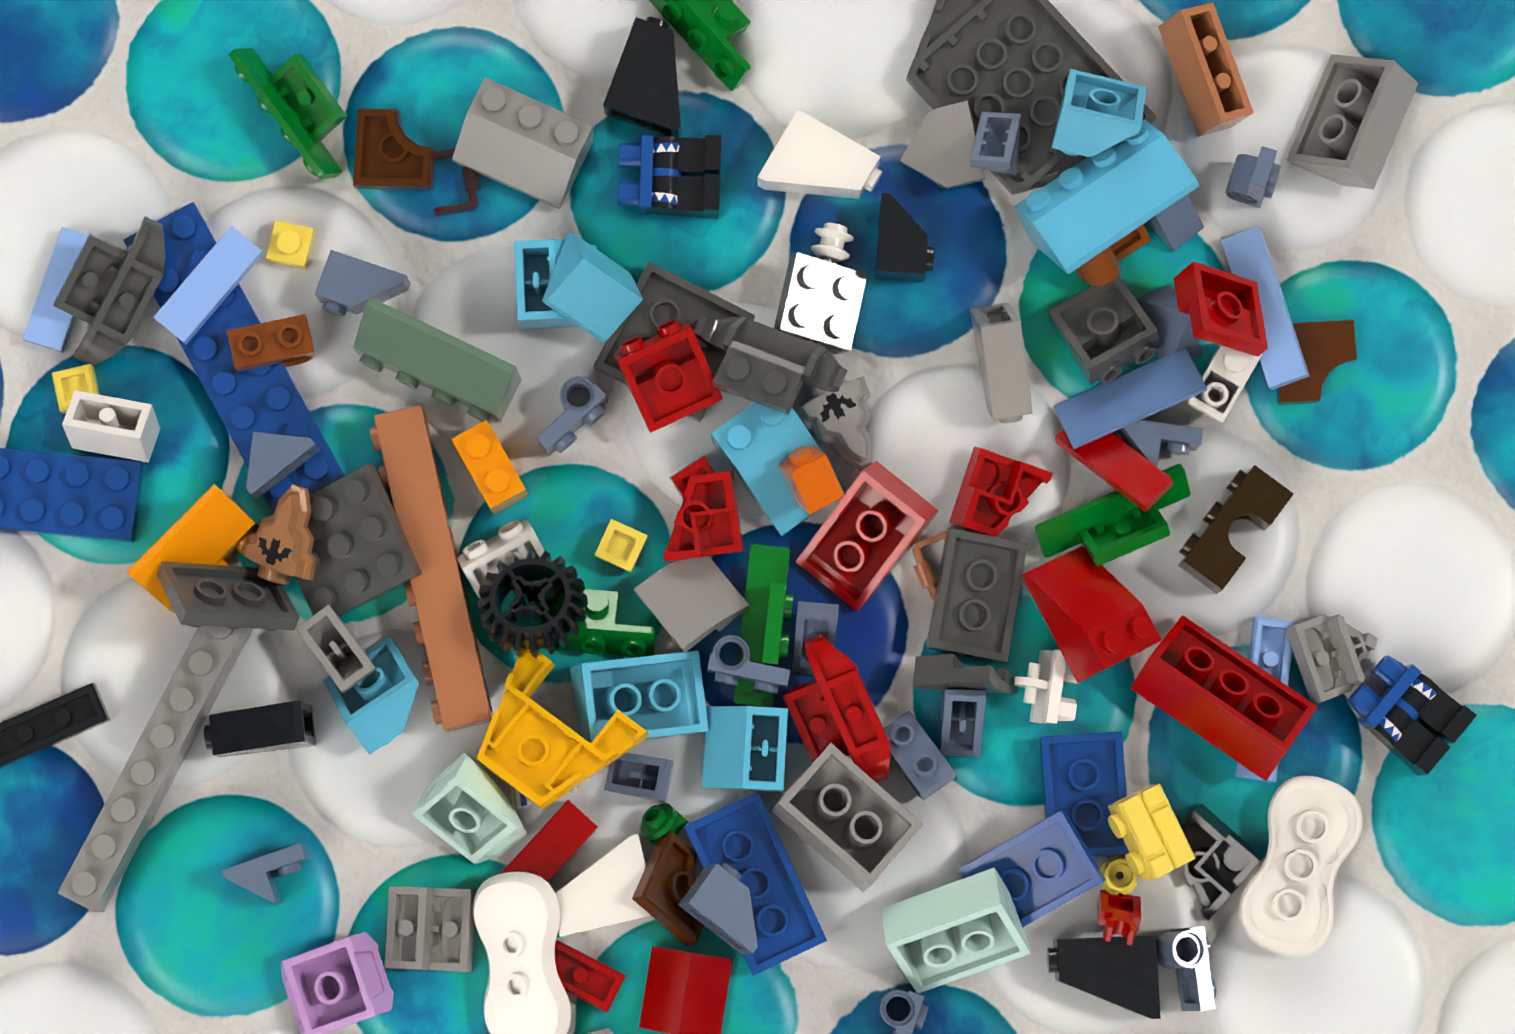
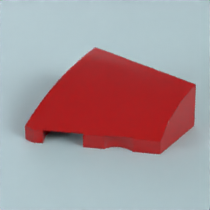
M974 447L949 523L988 536L998 537L1008 526L1011 516L1021 512L1028 505L1029 501L1027 498L1041 483L1047 484L1051 480L1053 473L983 448Z
M733 471L690 476L681 508L677 512L674 521L675 526L668 547L663 554L664 562L744 551Z

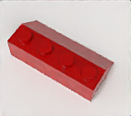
M1183 615L1148 658L1130 689L1144 697L1147 701L1163 710L1179 723L1198 734L1265 781L1268 780L1318 707Z

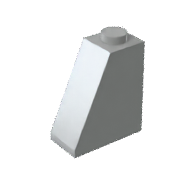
M1009 302L970 309L987 410L993 420L999 419L1001 423L1020 421L1023 419L1022 415L1033 414L1021 320Z

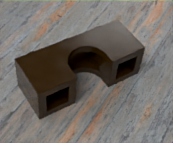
M1256 465L1250 468L1247 473L1241 469L1237 472L1226 487L1227 490L1232 492L1223 505L1216 501L1203 518V521L1208 524L1199 537L1192 533L1179 550V553L1184 558L1178 566L1216 594L1225 588L1246 559L1245 556L1233 548L1229 541L1228 532L1231 523L1236 520H1248L1264 531L1273 523L1294 494Z

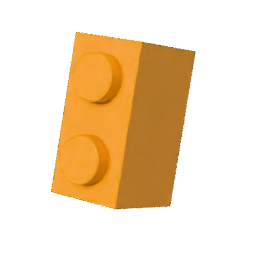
M487 419L451 439L494 515L529 496Z

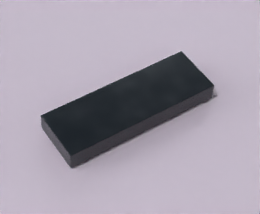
M88 684L1 722L0 769L111 721L96 684Z

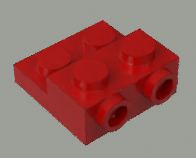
M1194 261L1174 277L1178 311L1190 315L1193 337L1257 357L1268 349L1257 282Z
M678 319L668 321L657 327L658 335L644 342L641 336L623 342L619 346L621 352L614 355L650 433L723 400L720 390L715 388L713 384V374L692 327L687 322L680 324Z

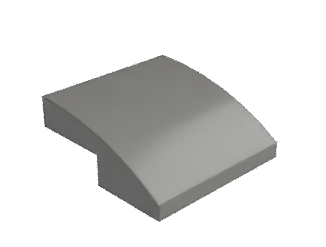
M709 556L674 560L633 589L684 653L716 629L718 632L723 630L750 608V605Z
M389 886L384 968L473 972L475 924L472 908L477 890Z

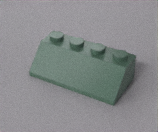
M369 297L353 346L357 354L361 356L360 363L378 372H381L383 367L397 373L395 379L411 388L417 389L418 385L421 384L433 390L431 394L433 398L449 406H453L454 402L457 401L469 407L467 414L482 422L487 419L489 423L491 418L499 422L502 421L522 380L515 365Z

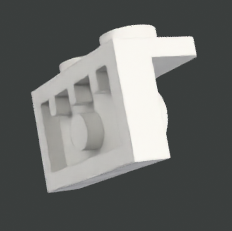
M528 519L522 522L515 520L507 523L499 529L498 535L485 542L484 540L472 542L463 549V554L458 556L457 559L479 600L482 599L479 594L480 586L488 585L485 578L487 572L499 574L497 569L498 560L508 566L512 563L511 556L513 553L522 560L526 559V554L530 549L534 552L535 558L539 559L545 551ZM511 590V591L507 594V596L510 595V594H512V593H514V592Z

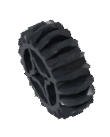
M530 549L526 554V559L522 560L513 553L511 556L512 563L508 566L498 560L497 569L499 574L487 572L485 578L488 585L480 586L479 594L482 599L477 603L478 612L482 614L479 620L482 628L488 629V638L492 642L499 640V646L504 652L513 646L514 653L519 658L526 649H530L531 656L535 659L541 648H546V651L553 655V644L556 642L567 647L569 641L566 634L578 636L580 628L577 622H585L586 612L583 608L588 605L587 595L583 593L585 585L581 578H577V570L573 565L566 567L565 560L561 556L551 562L550 553L546 550L539 559L535 558L534 552ZM512 590L515 599L508 605L509 609L501 615L502 603L507 594ZM564 593L563 606L553 618L550 608L557 603L556 598ZM524 597L529 602L528 606H526ZM535 601V604H537L539 601L541 610L536 605L530 606V602ZM528 625H535V626H537V627H526V626H528Z

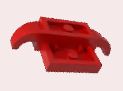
M823 633L805 640L806 654L816 679L784 692L783 698L812 763L832 743L845 756L850 755L853 763L876 783L888 779L891 757L890 738L887 736L859 674L858 666L845 653L830 644Z

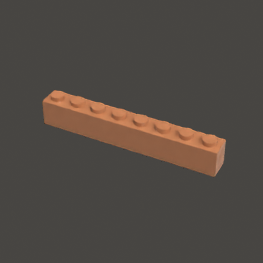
M420 404L374 415L376 427L370 428L371 440L374 450L382 451L385 464L378 467L380 480L384 489H390L392 507L422 572L421 575L410 580L411 582L404 583L409 607L416 606L419 621L413 622V628L418 646L425 645L428 661L422 662V669L426 684H434L437 700L431 701L435 724H443V729L451 732L489 723L493 716V710L461 568L457 559V550L425 410Z

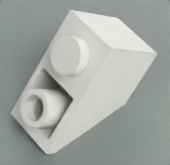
M1219 345L1201 375L1208 390L1189 398L1187 404L1222 424L1262 354L1257 357Z

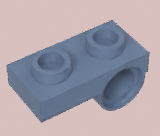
M1262 146L1258 157L1247 154L1237 155L1225 195L1235 201L1256 208L1261 207L1264 197L1271 199L1281 169V165L1274 163L1277 150Z
M572 377L562 385L560 399L565 412L536 438L538 444L549 456L555 450L559 453L565 451L577 439L574 433L585 423L592 426L607 411L604 407L608 403L606 394L596 384L593 385L591 381L584 377ZM575 389H585L590 393V399L586 405L575 407L568 402L570 393Z
M728 635L717 641L713 654L710 653L707 667L709 673L715 674L714 681L738 686L739 679L755 682V690L778 694L779 687L787 689L791 671L750 662V651L747 643L735 635ZM734 644L742 649L744 655L739 664L728 666L720 660V652L726 645Z
M907 711L884 727L887 736L890 738L892 758L923 801L957 778L955 771L910 711Z
M1204 926L1171 929V932L1161 934L1156 939L1157 962L1164 968L1176 969L1182 1011L1216 1009L1214 1000L1216 984L1211 977L1209 964L1211 947L1209 939L1205 935ZM1178 941L1181 943L1183 949L1181 958H1179L1176 953V945Z
M893 989L881 997L878 1011L882 1020L894 1027L892 1034H912L914 1028L922 1029L929 1006L922 1004L925 996L910 990ZM893 997H903L909 1004L908 1014L901 1020H893L887 1015L886 1005Z

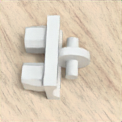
M1040 650L1038 664L1029 663L1027 677H1015L1014 685L1025 688L1023 703L1032 704L1029 722L1057 724V721H1073L1075 719L1076 700L1061 697L1063 682L1070 684L1078 683L1061 650Z

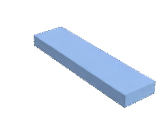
M1257 226L1221 240L1231 273L1255 281L1258 284L1268 349L1262 353L1260 362L1269 389L1274 390L1309 377L1310 375L1262 229Z
M1255 616L1253 617L1248 660L1288 686L1292 647L1285 628L1294 625L1295 622ZM1236 761L1234 777L1265 781ZM1278 765L1266 782H1276Z

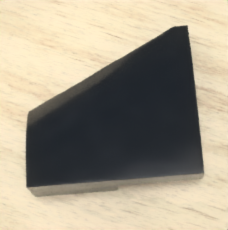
M1201 804L1180 827L1195 856L1194 860L1184 864V875L1189 886L1193 885L1203 907L1200 910L1203 917L1209 921L1264 857Z

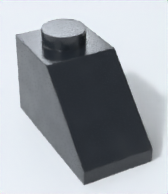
M882 193L880 201L876 279L923 282L925 271H933L934 247H927L928 235L890 193Z

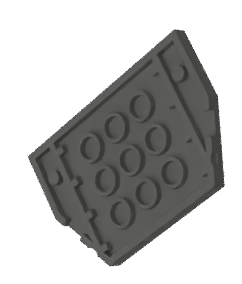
M937 0L906 77V81L932 109L968 100L975 136L982 111L1021 114L1016 176L990 171L1012 195L1044 187L1059 177L1063 171L1074 167L1087 158L1082 155L1070 156L1064 154L1061 150L1052 148L1054 131L1069 69L1120 81L1123 80L1048 0ZM1144 104L1142 120L1145 119L1152 124L1157 116Z

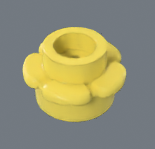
M1112 856L1109 862H1104L1100 867L1106 879L1103 883V888L1110 894H1129L1136 888V880L1139 876H1136L1129 868L1126 856ZM1118 871L1123 873L1122 879L1116 878L1115 875Z

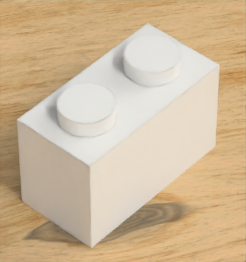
M74 390L62 423L72 449L148 463L160 431L152 404Z

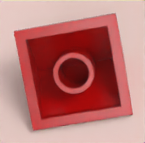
M652 946L639 1028L668 1034H721L733 959Z

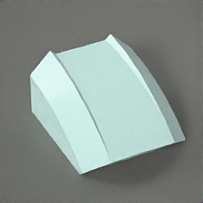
M465 753L434 778L421 795L411 813L473 864L501 856L527 835L519 816L504 793L489 775Z

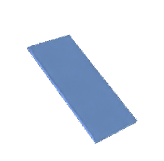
M1183 348L1122 375L1109 383L1102 384L1054 405V408L1073 449L1203 393L1208 389L1186 348Z

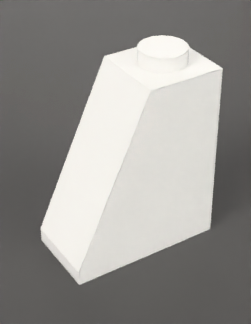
M797 110L759 173L758 186L764 190L860 199L865 189L872 192L883 171L878 169L881 156L802 111Z
M639 834L629 836L555 893L559 901L561 913L558 930L560 937L651 916L632 899L646 868Z

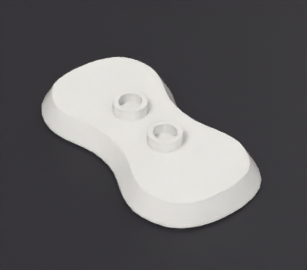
M1298 776L1285 781L1272 796L1267 817L1269 831L1268 851L1261 868L1246 886L1239 905L1241 926L1245 934L1254 943L1266 950L1296 957L1307 956L1316 952L1329 938L1335 917L1333 887L1336 874L1344 859L1355 847L1361 835L1363 825L1360 804L1349 790L1335 782L1320 777Z
M505 872L492 876L485 880L477 889L472 908L475 928L486 950L489 964V979L483 1002V1016L490 1034H567L571 1022V1006L555 965V943L561 917L558 898L550 884L535 874Z

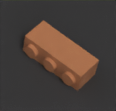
M1213 2L1180 10L1158 26L1198 137L1231 128L1254 113Z

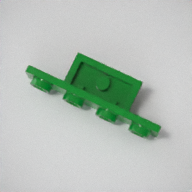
M649 0L663 18L670 23L688 43L689 47L697 53L730 91L739 87L750 71L751 66L729 41L745 32L751 21L732 0Z
M241 48L230 52L229 57L235 63L237 74L251 85L258 95L257 99L261 107L273 115L281 126L280 131L283 137L300 152L304 158L303 163L307 170L319 179L338 177L343 171L321 141L347 115L302 54H294L272 75L254 49Z
M1176 464L1162 470L1172 478L1173 486L1147 512H1144L1116 490L1037 524L1035 531L1041 552L1047 558L1082 543L1096 567L1170 536L1168 524L1159 512V509L1190 496L1191 493L1185 469L1181 464Z
M752 544L750 547L745 601L750 605V608L743 613L740 636L749 647L750 662L778 667L779 658L787 659L789 635L781 634L783 618L791 619L794 594H786L790 549L787 547ZM740 647L737 664L742 661L744 655ZM739 679L738 686L735 685L733 701L735 704L773 707L774 693L755 690V682Z
M585 589L583 593L588 598V605L583 608L586 612L585 622H577L580 628L578 636L566 634L569 641L567 647L562 646L558 642L553 644L554 651L568 650L586 652L588 654H617L632 658L652 656L655 650V628L616 624L619 592ZM564 593L556 598L557 603L550 608L553 618L563 606ZM538 601L537 604H536V606L541 610L540 604H539V601ZM528 625V626H526V627H537V626H535V625ZM499 640L494 641L493 643L499 645Z

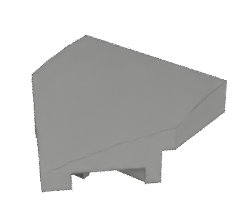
M968 100L929 110L900 160L902 164L910 169H914L941 188L949 189L985 180L983 169L970 166V158L976 136Z
M1325 614L1285 628L1310 702L1313 704L1321 703L1352 691L1354 685L1364 682L1363 669L1369 651L1375 649L1377 637L1369 632L1363 634L1345 623L1344 617L1340 614L1330 617Z

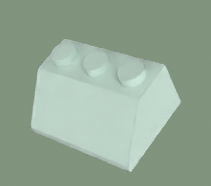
M995 867L881 908L886 946L918 994L1031 954L1010 892Z

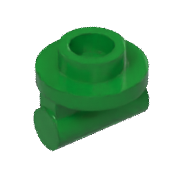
M662 803L650 807L644 813L640 831L655 846L658 838L665 835L668 831H672L677 835L688 821L670 804Z

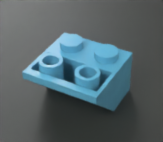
M564 240L514 241L517 320L521 329L577 326L542 302Z
M707 706L709 731L705 732L702 788L783 793L788 708Z

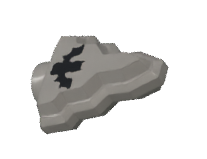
M864 376L842 383L837 392H828L810 387L807 391L811 399L794 410L807 430H812L821 443L834 445L841 459L859 472L872 464V441L867 433L866 426L871 415L866 402L871 394Z

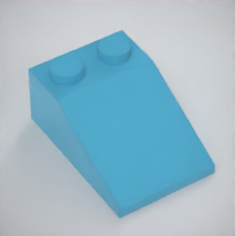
M754 402L711 433L714 445L781 537L813 515H809L797 505L779 467V463L788 459L789 453L799 447L814 445L820 450L793 408L786 415ZM835 473L843 492H845L846 488Z
M699 650L686 653L679 652L581 663L570 667L577 733L589 743L595 739L617 710L645 729L649 734L646 739L709 731Z

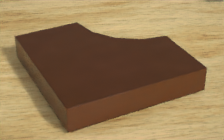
M358 108L353 186L356 189L433 190L436 151L431 147L417 145L407 137L402 128L400 112L397 109Z
M1354 320L1293 323L1310 376L1277 388L1278 405L1318 403L1320 401L1322 384L1328 374L1339 365L1354 362L1357 359Z
M668 831L665 835L658 838L632 899L682 943L690 946L697 943L704 925L678 904L695 882L694 866L697 854L672 831Z

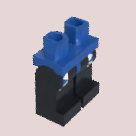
M641 135V142L619 144V168L640 169V181L618 180V205L638 207L639 214L651 215L652 213L657 215L718 219L721 135H705V138Z
M1389 655L1384 656L1371 672L1387 685L1383 691L1377 695L1365 684H1361L1347 701L1361 716L1357 721L1363 727L1368 729L1417 776L1428 775L1450 749L1448 744L1455 743L1477 715L1465 705L1461 706L1441 690L1430 678L1422 674L1413 664L1404 666Z

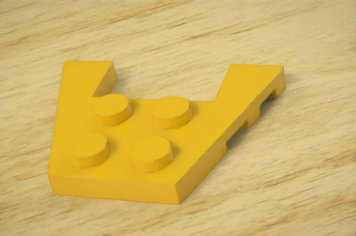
M526 649L521 657L517 658L512 673H509L502 700L498 710L494 711L476 759L543 810L643 742L649 734L645 729L617 710L595 739L589 743L529 698L555 665L540 652L535 659L531 656L530 649Z

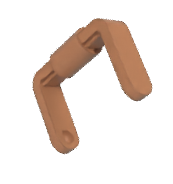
M946 531L916 543L912 549L917 563L913 567L922 588L927 587L933 601L935 599L937 580L929 561L925 560L921 548L945 539Z

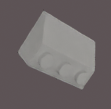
M1331 54L1287 161L1341 185L1374 190L1418 82L1392 60Z
M484 77L467 111L452 162L560 210L593 144V125Z
M832 743L827 746L771 811L862 892L873 884L923 825L922 822Z

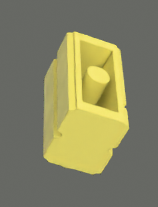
M1160 783L1148 785L1108 806L1111 816L1108 817L1109 826L1117 838H1123L1129 850V853L1126 854L1128 866L1136 876L1141 875L1142 880H1154L1195 859Z

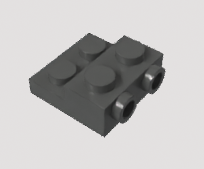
M1119 275L1107 285L1092 286L1048 310L1050 320L1069 346L1072 358L1090 384L1099 380L1104 384L1115 380L1121 374L1122 367L1133 361L1137 364L1148 362L1155 356L1156 348L1160 347L1158 330Z

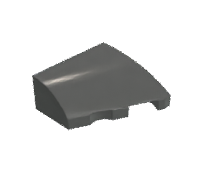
M954 654L917 656L915 659L913 687L918 690L944 691L945 689L984 690L986 693L997 694L1018 693V686L1014 685L1015 678L1007 668L993 669L991 665L964 667Z

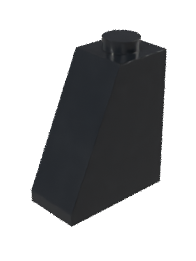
M636 17L603 103L605 115L665 136L680 138L682 132L673 30L669 29V25L660 19L647 17L646 20Z
M301 700L209 715L210 725H204L206 748L212 749L213 756L216 757L316 746L312 705Z
M1156 935L1135 936L1131 946L1126 945V939L1123 936L1111 937L1110 942L1105 941L1103 937L1053 939L1054 948H1047L1048 973H1055L1056 981L1144 1017L1161 1019Z

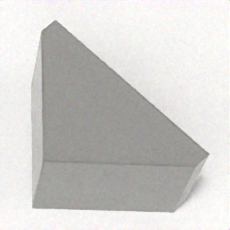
M329 604L296 628L343 694L376 670L362 645Z

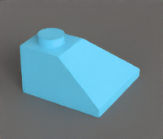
M1069 69L1054 131L1052 148L1061 150L1064 154L1070 156L1082 155L1092 157L1138 134L1142 125L1147 87Z
M390 635L366 651L376 670L344 694L330 675L323 679L345 723L369 755L380 747L389 744L395 737L404 732L419 682Z

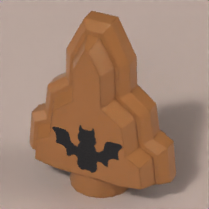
M297 484L292 485L278 500L274 515L262 519L255 534H248L241 553L249 560L260 564L257 572L260 578L278 584H289L291 576L310 581L313 580L317 559L312 555L314 537L307 527L311 515L309 490Z

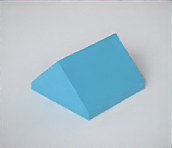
M571 232L565 238L542 302L599 341L604 342L618 329L641 303L643 298L630 272Z

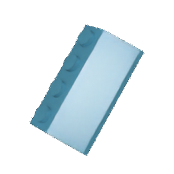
M1144 119L1138 134L1092 157H1087L1074 167L1063 171L1059 177L1040 190L1030 193L1025 200L1014 207L1030 241L1064 272L1070 274L1200 185L1167 137Z

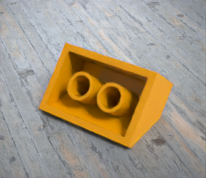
M214 484L127 573L168 610L175 613L157 577L161 562L230 566L227 562L238 551L241 553L248 534H255L259 525L230 496Z

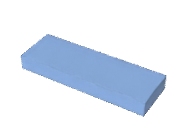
M231 226L153 318L187 345L262 257L263 251Z
M64 227L61 228L23 336V340L61 353L64 352L76 317L54 307L53 303L88 235Z

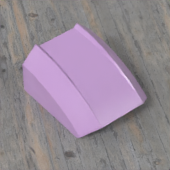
M367 932L346 937L281 961L282 981L297 1027L302 1034H325L392 1010L394 991L390 987L378 951L379 945Z

